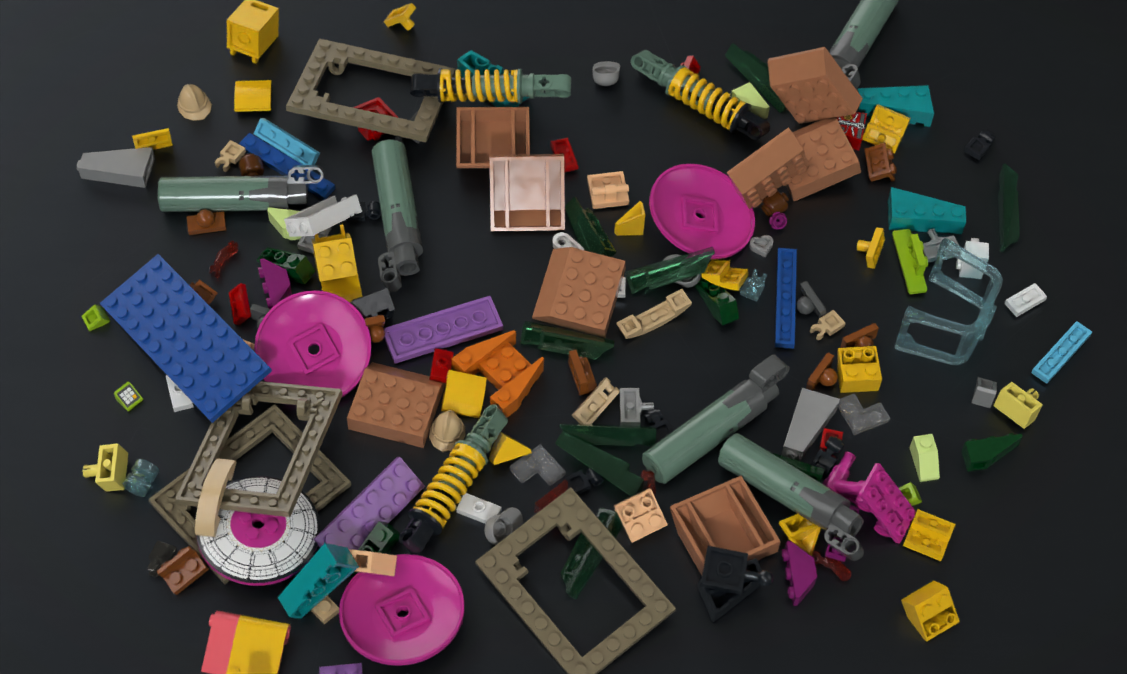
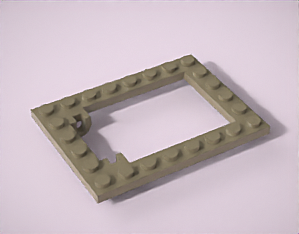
M324 39L318 40L286 105V111L427 142L443 104L438 102V97L425 96L415 120L410 121L330 103V94L325 93L323 97H320L316 88L327 66L332 74L340 75L348 62L407 76H412L413 74H437L438 69L442 68L450 69L451 77H454L455 68ZM334 63L339 64V68L335 67Z
M260 381L217 420L211 423L175 498L178 505L198 507L207 474L214 461L219 458L239 414L252 415L253 409L251 405L256 406L258 401L297 405L298 419L308 422L277 493L225 488L220 505L222 510L291 517L341 400L342 390Z
M274 404L226 441L218 459L237 460L272 432L294 454L303 433ZM319 450L310 471L320 483L306 493L317 512L351 486L348 478ZM188 469L148 500L180 537L199 553L205 564L215 575L226 584L230 580L215 572L204 560L199 550L195 534L196 520L188 513L191 510V506L178 505L175 500L189 471Z
M571 487L475 561L480 570L567 674H598L676 611L673 604ZM556 526H558L560 532L567 540H571L581 532L645 606L583 657L519 583V580L528 574V570L525 566L522 567L517 556Z

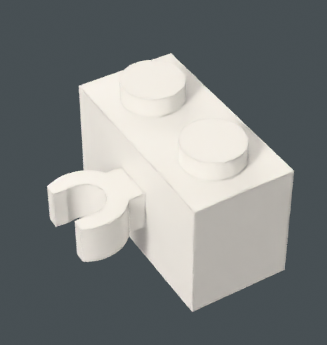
M971 238V241H966L964 248L960 249V258H957L956 261L959 277L982 279L989 260V243L979 242L978 238Z

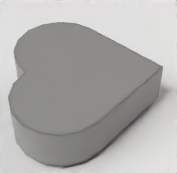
M769 235L754 237L750 240L749 248L766 258L773 246V238Z

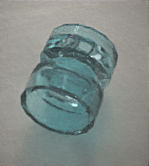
M137 459L131 468L132 473L127 475L123 486L129 492L145 497L151 487V483L155 481L159 474V469L149 461Z

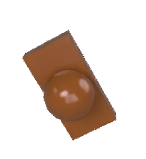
M203 209L197 215L187 216L189 235L226 230L224 211L212 213L208 209Z
M384 315L365 318V325L368 326L371 342L378 343L385 337V330L383 328L385 324Z
M873 323L843 337L840 348L874 346L872 339H875L877 336L878 326L876 323Z
M828 352L809 377L806 389L814 391L819 382L827 387L833 386L837 382V373L834 369L830 368L834 355Z

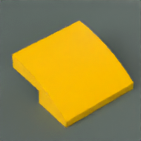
M271 80L235 81V112L271 111Z
M877 104L862 140L874 145L886 143L888 148H892L895 154L911 118Z
M169 128L132 136L135 149L150 147L155 150L173 146Z
M712 259L702 272V278L710 283L739 291L748 277V269L730 268L729 260Z
M358 275L321 281L322 291L336 294L348 302L362 297Z
M449 370L441 411L452 410L455 414L479 419L487 378Z
M917 509L903 546L941 561L955 524Z

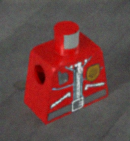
M856 112L852 115L836 118L854 150H860L867 113Z

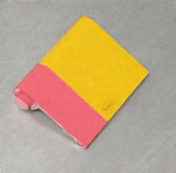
M218 610L215 614H211L209 619L211 629L201 672L210 674H278L284 645L287 644L290 635V624Z

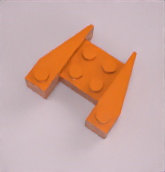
M515 330L466 347L452 358L453 371L472 375L480 372L498 390L490 396V405H497L507 418L518 410L524 397L528 395L530 388L544 370L543 357L531 364L513 347L516 344Z

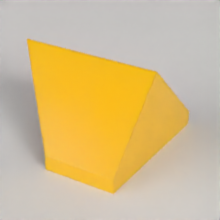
M641 201L615 223L614 233L616 235H643L645 210Z
M500 432L494 442L489 459L492 464L496 465L531 454L532 452L524 444Z
M799 514L779 521V525L789 540L812 556L821 528Z

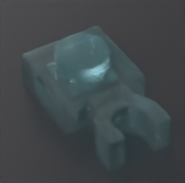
M754 269L751 278L747 277L740 295L757 302L764 289L765 284L763 283L768 274L764 273L762 277H758V270Z

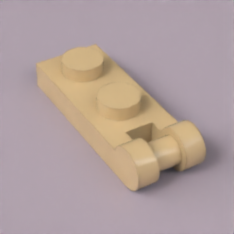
M607 377L598 384L595 390L572 414L585 429L596 420L620 392L617 387H613L610 384L611 381ZM604 389L608 392V395L603 392Z

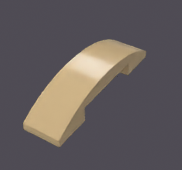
M680 289L667 296L666 301L637 316L632 314L616 324L626 339L637 337L671 321L689 308L692 302L684 290Z
M217 458L211 466L203 484L197 507L196 535L216 536L221 519L218 516L227 481L232 480L237 463L236 460Z

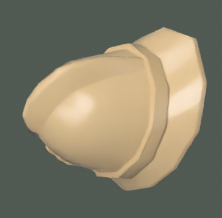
M186 84L181 90L177 106L184 118L196 121L204 120L209 115L212 104L198 86Z
M448 410L439 414L430 427L429 438L433 446L441 452L452 451L456 442L464 440L465 426L454 411Z

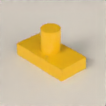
M410 3L394 9L385 19L384 23L387 27L401 23L408 31L415 24L409 17L416 7Z
M876 227L871 242L858 240L857 251L867 252L866 261L868 268L875 269L885 242L883 228Z

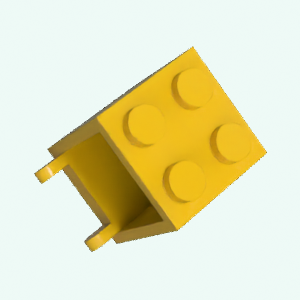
M244 0L227 19V48L230 49V54L235 55L237 51L251 56L252 62L255 64L279 34V8L258 0Z
M343 224L340 225L341 234L319 237L317 233L314 235L315 238L311 239L317 275L320 282L358 275L352 239L349 233H345Z

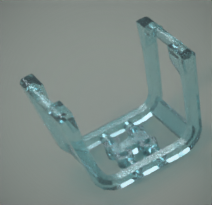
M944 238L940 243L937 258L928 280L977 306L981 310L979 316L973 324L964 325L908 306L894 347L896 350L946 364L961 365L969 360L978 341H982L985 336L987 327H989L997 309L994 302L1002 287L1003 279L997 268L951 240ZM956 257L989 276L990 281L984 297H980L943 274L940 270L944 259ZM910 322L962 335L956 354L953 355L916 343L911 334L907 333Z

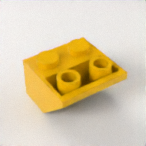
M876 346L838 348L837 368L840 393L879 391L882 376Z
M932 581L901 599L907 618L925 641H929L960 622L948 587L939 582Z

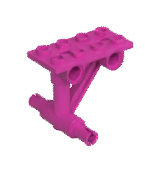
M845 452L839 464L833 467L828 478L824 480L823 485L847 498L859 509L865 512H872L878 519L874 526L875 531L882 536L891 537L895 543L900 544L915 517L916 511L880 463H875L866 481H847L850 475L849 469L856 460V457L851 452Z

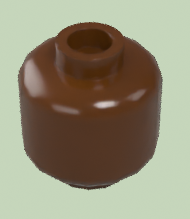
M249 153L240 159L239 169L241 176H263L264 167L261 157Z
M777 191L771 197L766 196L762 200L761 208L768 217L773 216L775 212L784 213L788 209L787 202L789 199L784 192L780 193Z

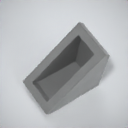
M978 377L971 403L991 408L997 392V382Z

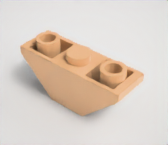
M349 549L359 565L354 572L395 577L396 555Z

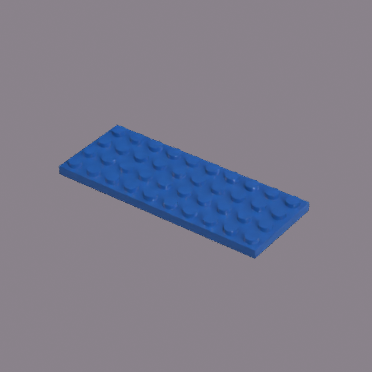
M159 254L100 302L101 306L211 423L217 420L272 372L271 368Z

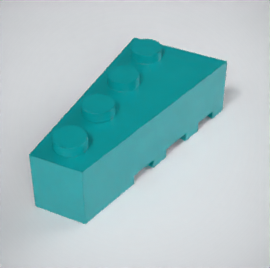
M472 50L457 59V67L461 70L462 77H465L466 69L470 70V77L475 75L476 69L480 70V75H484L486 69L490 71V75H494L495 69L499 70V75L504 74L503 67L491 64L490 60ZM497 97L494 102H490L495 107H517L521 104L519 102H509L507 98L504 102H499ZM523 97L522 102H524L530 97Z
M928 85L858 88L857 91L863 98L857 109L858 113H867L866 117L872 118L876 105L879 104L911 118L909 124L917 122L923 123L924 126H931L934 110Z
M891 187L888 197L889 230L910 229L911 231L928 232L930 229H935L936 233H963L966 224L965 206Z
M324 543L283 590L278 599L289 617L301 619L350 576L359 565L347 547Z

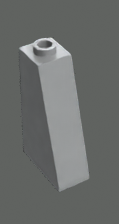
M150 147L83 153L81 160L77 162V171H79L81 179L146 188L155 157L153 149Z
M802 388L781 455L801 461L823 431V428H825L836 413L840 399Z

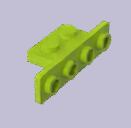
M910 229L893 231L892 236L908 293H926L927 286L923 274L925 268L928 267V259L923 254V242L919 240L918 234H911Z

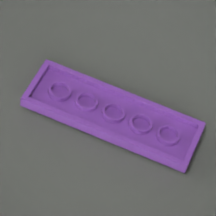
M486 296L384 328V338L394 364L434 352L435 348H447L503 330V324L491 296Z
M396 457L313 540L320 548L324 543L347 547L351 550H358L378 521L389 523L425 486L401 457Z

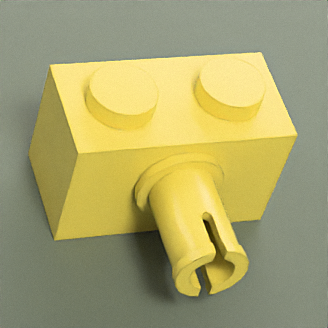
M1011 382L1001 389L994 407L1025 429L1035 421L1043 404L1037 401L1039 397L1037 391L1031 394L1035 389L1031 388L1025 392Z
M118 443L100 445L98 463L84 465L83 469L87 470H82L83 476L85 478L96 476L95 483L106 492L125 490L129 453Z

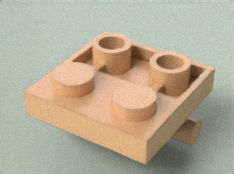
M623 171L587 175L593 209L629 205V186L625 182Z
M650 488L614 505V511L617 517L619 516L631 543L668 525Z

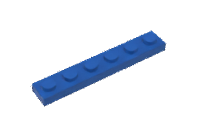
M248 133L239 143V145L246 148V154L258 155L261 157L264 165L281 175H288L293 166L302 165L251 133ZM305 169V173H298V170H296L292 175H295L296 179H299L301 175H306L305 179H307L308 169ZM311 171V176L314 179H318L321 177L317 173ZM325 178L319 183L308 184V191L322 200L327 199L336 189L335 184Z
M778 248L775 347L794 349L797 249Z

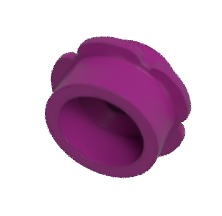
M773 213V216L769 219L772 228L782 229L786 226L787 218L784 213Z

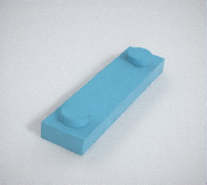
M260 118L254 135L302 165L316 164L320 152L267 119Z
M1076 321L1033 368L1031 373L1047 384L1091 336L1092 331Z

